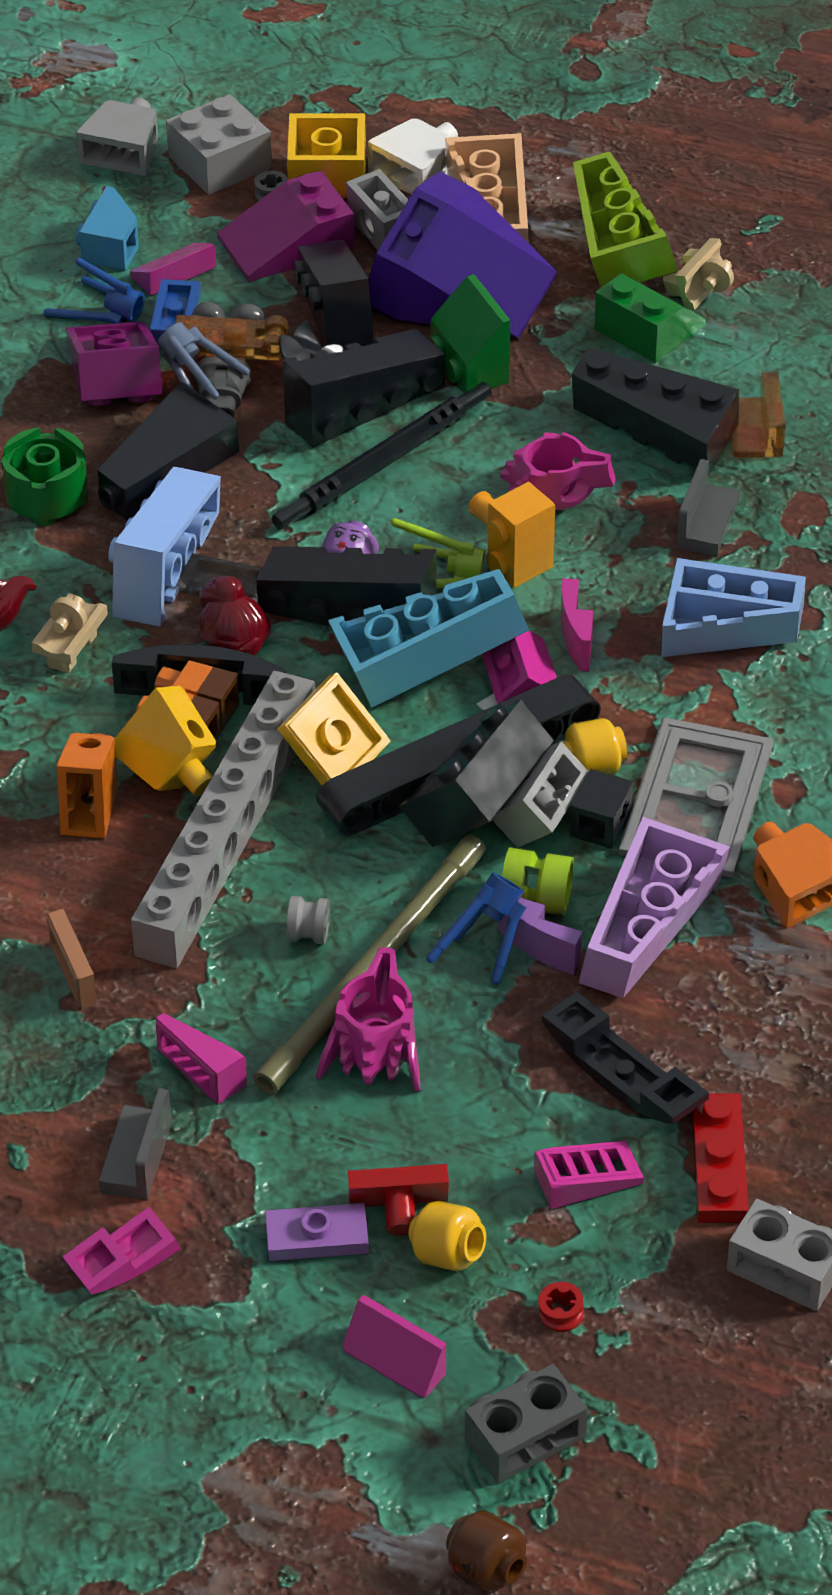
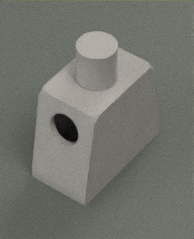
M140 97L133 98L130 104L113 100L105 101L76 132L79 163L146 176L158 143L157 112L151 108L147 100Z

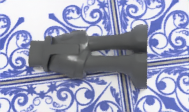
M203 302L193 309L191 326H195L205 338L222 349L227 331L225 313L219 305ZM247 303L237 306L232 313L230 355L249 369V375L241 374L205 349L204 358L197 365L219 393L218 399H213L196 377L193 376L194 381L198 384L199 394L232 417H234L235 409L241 405L242 395L246 386L251 382L252 370L246 362L248 348L257 341L265 329L264 312L259 307Z

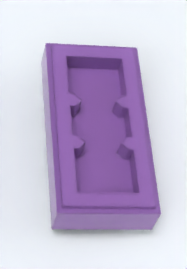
M365 1203L265 1210L269 1261L369 1254Z

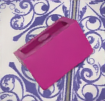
M530 630L481 654L497 704L557 678L544 639Z

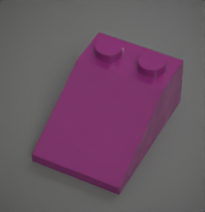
M317 171L282 183L218 231L217 239L246 280L252 282L293 269V261L299 260L297 246L343 239L350 251H354V213L322 171Z
M144 321L65 328L76 389L81 401H88V404L93 406L111 404L113 398L128 397L130 402H145L152 400V395L162 394L159 346Z

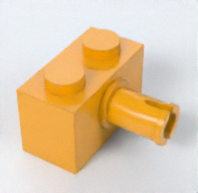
M530 482L496 499H493L486 491H481L473 496L468 504L470 508L468 512L476 516L487 526L488 554L486 560L491 571L500 569L507 583L515 588L554 567L555 504Z

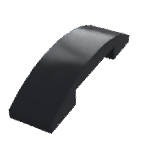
M183 644L141 648L115 655L111 662L115 694L149 696L155 689L156 677L163 667L182 672L187 662L193 661L238 673L239 692H243L244 705L255 704L273 670L287 673L283 668L260 657L237 650L206 645Z
M575 992L542 1015L543 1024L571 1059L608 1093L640 1114L663 1123L675 1124L709 1100V1092L678 1068L674 1067L666 1073L610 1030L609 1015L579 992Z

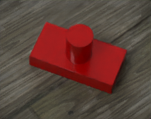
M447 1164L348 1170L349 1204L365 1203V1207L385 1206L387 1233L391 1235L402 1236L409 1234L410 1224L416 1216L415 1203L448 1201L449 1177Z

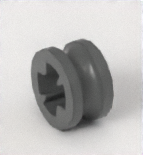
M273 170L258 174L254 179L256 201H260L287 181V176L282 172Z

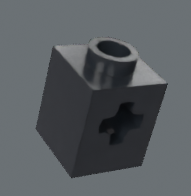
M590 769L571 805L570 837L613 849L632 809L633 781Z

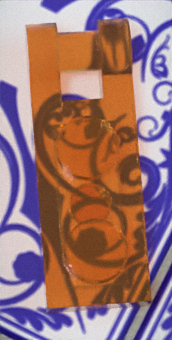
M177 315L176 323L182 322L188 330L195 326L205 338L234 358L279 360L283 358L279 349V336L288 334L289 324L286 318L282 316L272 315L266 320L197 315ZM196 344L200 349L197 355L215 356L200 344Z

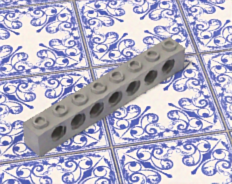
M273 670L131 919L134 957L178 969L296 756L295 751L277 728L315 690V681Z

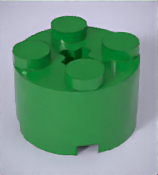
M32 428L16 434L6 442L3 448L4 454L1 465L5 499L13 511L21 516L32 519V522L38 526H48L53 524L57 518L67 516L87 503L88 483L85 454L82 442L74 434L58 428H54V434L41 433L40 428Z

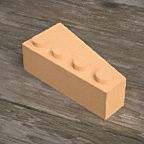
M521 133L445 138L447 175L473 187L529 243Z

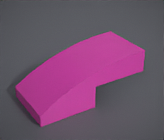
M562 578L561 630L564 643L579 670L589 672L593 610L578 609L579 579Z
M147 1207L111 1235L102 1227L65 1254L63 1259L89 1293L93 1295L139 1276L181 1248L152 1209Z

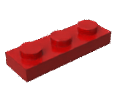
M709 1093V1100L692 1111L698 1223H741L749 1211L741 1093Z

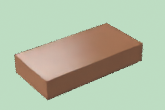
M64 909L48 913L49 943L77 1006L83 1010L97 1005L94 973Z

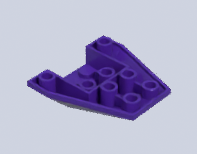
M439 171L415 188L376 253L368 278L371 309L397 322L431 327V318L467 276L475 274L510 319V339L518 340L555 279L557 271L473 187Z

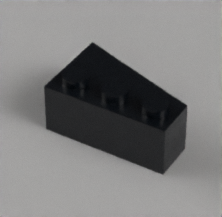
M341 239L297 246L299 260L293 261L294 278L296 284H301L303 295L308 301L323 346L337 344L341 345L344 350V345L356 342L361 346L371 345L374 341L369 281L345 241Z
M522 700L504 708L501 704H498L489 709L480 718L481 725L458 745V748L399 806L432 847L490 822L553 743L552 737Z

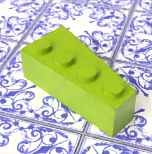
M611 152L573 162L590 258L600 287L602 288L621 273L640 283L677 272L678 269L667 235L662 228L658 227L654 216L650 210L646 209L636 189L631 187L627 176Z

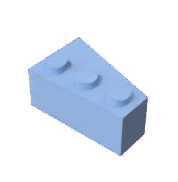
M677 558L662 626L661 657L797 642L804 607L806 577Z

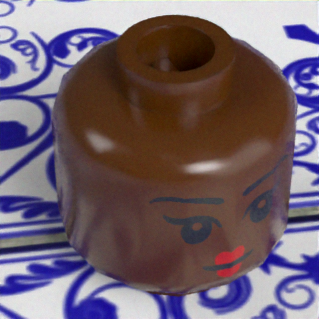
M482 1510L463 1516L456 1521L447 1536L446 1549L448 1550V1562L452 1570L480 1589L489 1592L502 1589L507 1584L516 1582L526 1568V1539L523 1533L494 1513Z

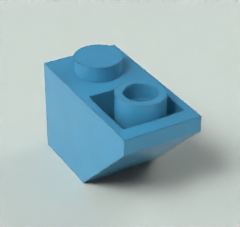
M106 186L100 198L93 201L90 214L85 223H80L78 226L76 244L80 246L81 259L96 266L126 271L139 249L137 217L116 189Z

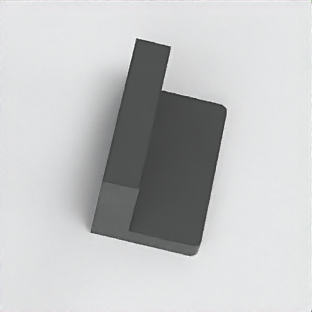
M700 459L679 510L677 548L718 557L739 504L740 490L708 484L709 460Z
M158 1088L152 1109L123 1105L99 1178L100 1193L148 1201L172 1125L168 1089Z

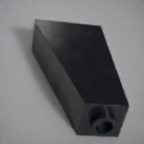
M182 382L171 391L97 470L99 482L98 497L105 508L113 510L128 521L129 518H133L140 510L142 501L151 496L157 482L163 480L173 466L206 473L238 453V421Z

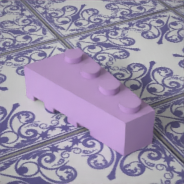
M642 817L587 947L579 983L624 998L720 883L730 846Z

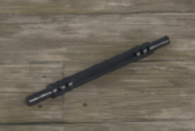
M481 382L458 398L450 397L414 422L300 493L298 500L271 517L273 525L278 530H282L305 514H315L321 508L326 507L349 490L435 435L443 432L455 422L463 419L466 411L492 395L490 386L486 382Z

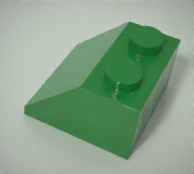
M622 273L596 291L594 329L654 363L658 362L706 325V318Z
M475 274L469 275L431 318V336L427 338L445 354L446 374L451 383H456L463 393H466L481 382H486L490 388L509 383L510 319Z

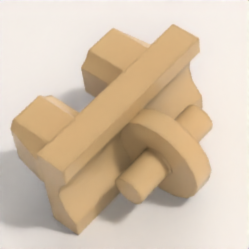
M710 238L700 249H689L683 255V268L663 276L667 295L669 297H681L684 307L689 310H695L713 290L725 291L734 281L731 262L726 259L722 260L720 256L722 245L720 239Z
M68 593L66 597L57 598L50 606L51 617L31 642L32 652L46 656L49 668L64 673L71 672L77 663L76 657L84 646L90 645L97 636V628L108 615L107 605L102 603L89 604L84 602L81 597Z

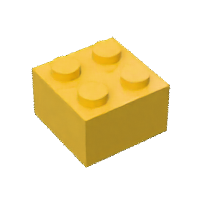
M289 113L288 180L307 173L322 171L340 196L347 198L346 182L365 175V113Z

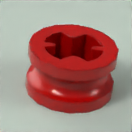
M564 1281L554 1282L541 1290L538 1297L539 1317L546 1327L557 1332H568L576 1329L584 1319L583 1294L578 1287ZM558 1301L562 1306L570 1304V1310L565 1312L560 1307L553 1310L552 1303Z

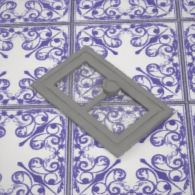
M666 717L662 718L617 853L622 856L627 855L641 819L646 817L730 846L722 876L733 878L772 752L774 739Z

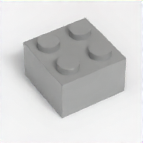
M230 94L166 120L168 157L208 195L272 169L271 131Z

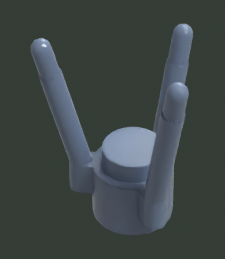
M178 322L167 329L157 341L158 345L165 352L162 357L172 367L180 384L184 382L194 389L181 365H186L213 399H218L219 393L193 360L200 350L196 344H200L241 374L247 376L250 373L247 367L205 338L195 326L188 330L182 322Z

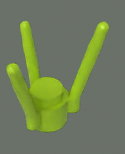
M397 518L390 520V524L396 528L450 548V550L418 543L412 546L415 552H421L422 549H436V557L448 559L446 572L454 574V578L436 579V589L444 588L447 584L482 574L485 549L475 548L474 543L461 542Z

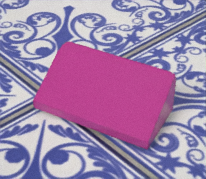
M210 243L190 244L131 270L130 276L152 296L158 293L161 279L188 280L215 268V246Z
M362 1295L358 1299L344 1339L343 1350L417 1396L427 1397L446 1375V1343L371 1298Z

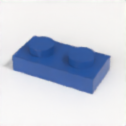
M161 279L149 329L156 342L167 329L178 322H182L188 330L192 328L191 315L193 309L199 305L201 296L200 281Z

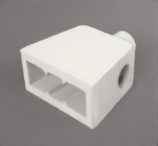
M410 119L368 141V172L380 169L397 188L412 195L417 186L440 171L447 175L445 138L458 137V133L455 127L448 122H444L435 128L419 119Z

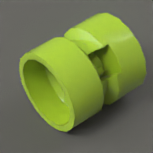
M508 848L502 876L523 889L524 892L520 898L545 905V913L566 915L573 882L574 857L548 853L543 859H538L535 851ZM530 874L538 875L536 889L528 887Z

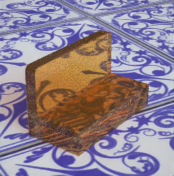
M762 372L760 397L739 398V425L731 437L733 455L736 458L783 457L786 424L778 372Z

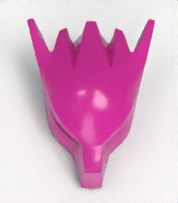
M545 432L541 438L527 444L523 448L515 450L513 454L514 460H507L505 463L506 469L502 470L500 478L510 483L508 492L530 482L555 504V510L573 508L584 501L594 488L612 487L616 480L611 462V454L588 449L577 438L566 432H563L561 435ZM574 457L579 460L577 464L573 461Z
M388 947L379 948L367 971L352 979L340 992V998L336 1006L335 1022L323 1050L316 1078L321 1079L334 1059L341 1053L340 1061L343 1073L349 1075L356 1064L365 1084H372L376 1075L385 1066L388 1080L395 1079L403 1062H406L415 1092L421 1091L412 995L407 985L398 975L395 949Z

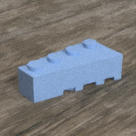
M173 466L166 477L157 482L151 496L142 501L140 510L136 515L128 519L122 533L112 539L108 554L109 561L113 563L112 617L161 627L166 617L164 602H174L179 592V587L176 584L180 574L189 573L193 565L196 547H202L219 514L221 476Z

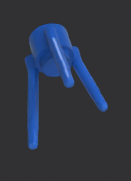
M77 258L75 260L76 265L110 285L108 286L87 276L81 278L82 283L106 294L104 307L109 310V313L46 308L43 311L45 316L102 321L112 324L122 323L124 319L135 322L143 310L145 295L143 292L132 289L131 284L122 282L85 260Z
M492 872L476 898L427 955V962L433 963L453 940L460 941L482 913L497 921H501L504 915H507L509 918L491 978L493 984H499L518 921L527 908L518 902L524 892L523 889L507 878Z

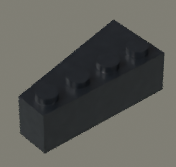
M273 546L257 578L258 604L265 613L330 626L328 622L330 619L343 616L345 621H350L363 617L364 609L381 605L383 610L407 603V596L420 592L423 595L433 596L436 595V549H422L419 555L404 554L402 549L386 548L383 554H363L361 548L346 547L342 553H328L324 547Z

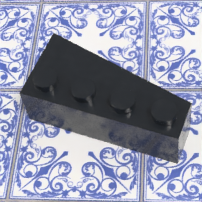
M413 329L375 338L371 345L361 346L356 342L344 345L343 351L332 354L321 350L311 353L310 359L299 361L296 357L283 359L285 422L314 448L444 386L445 354L421 332Z
M590 347L587 348L572 372L573 408L613 430L622 428L633 434L634 441L644 446L651 443L664 450L666 458L678 464L685 461L694 466L695 471L700 459L709 460L708 477L739 425V389Z

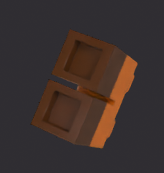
M188 661L182 672L163 667L156 677L155 688L181 686L185 690L215 740L218 739L221 730L225 728L239 706L238 673ZM143 696V698L137 705V710L148 698V696Z

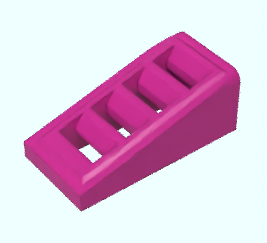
M165 1013L156 1017L157 1050L215 1103H222L245 1087L247 1083L246 1058L241 1053Z
M627 1141L552 1147L535 1151L534 1173L550 1209L644 1183V1177ZM620 1158L625 1171H616L611 1160ZM601 1163L605 1172L597 1173L594 1165ZM584 1168L586 1174L579 1175L577 1170ZM567 1173L568 1176L561 1177L560 1174Z

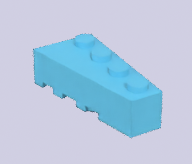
M500 569L444 586L443 593L431 596L423 595L420 592L407 596L406 604L383 610L381 605L364 609L363 617L350 621H345L343 616L328 620L371 708L529 631L515 595Z

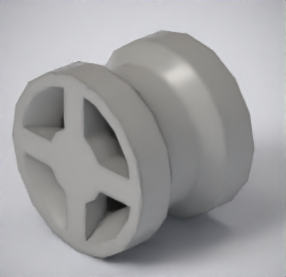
M291 896L287 916V941L298 942L302 938H309L315 944H326L329 929L330 900L318 898L315 902H307L302 896Z

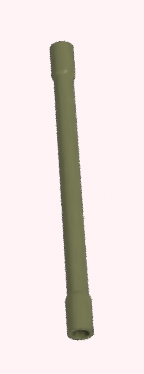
M467 834L442 861L441 867L284 1045L279 1046L254 1074L253 1079L263 1092L270 1095L276 1094L300 1067L303 1058L334 1024L340 992L352 979L367 971L378 949L388 947L395 949V952H397L454 885L464 879L485 855L486 847L478 837Z

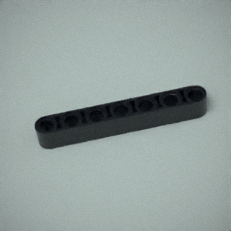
M570 674L559 676L499 703L504 708L522 700L554 740L551 745L565 739L566 730L571 724L597 719L601 711V706L597 700ZM492 707L331 778L319 789L316 797L317 804L344 835L357 834L403 813L399 806L458 748V745L481 725L480 718Z

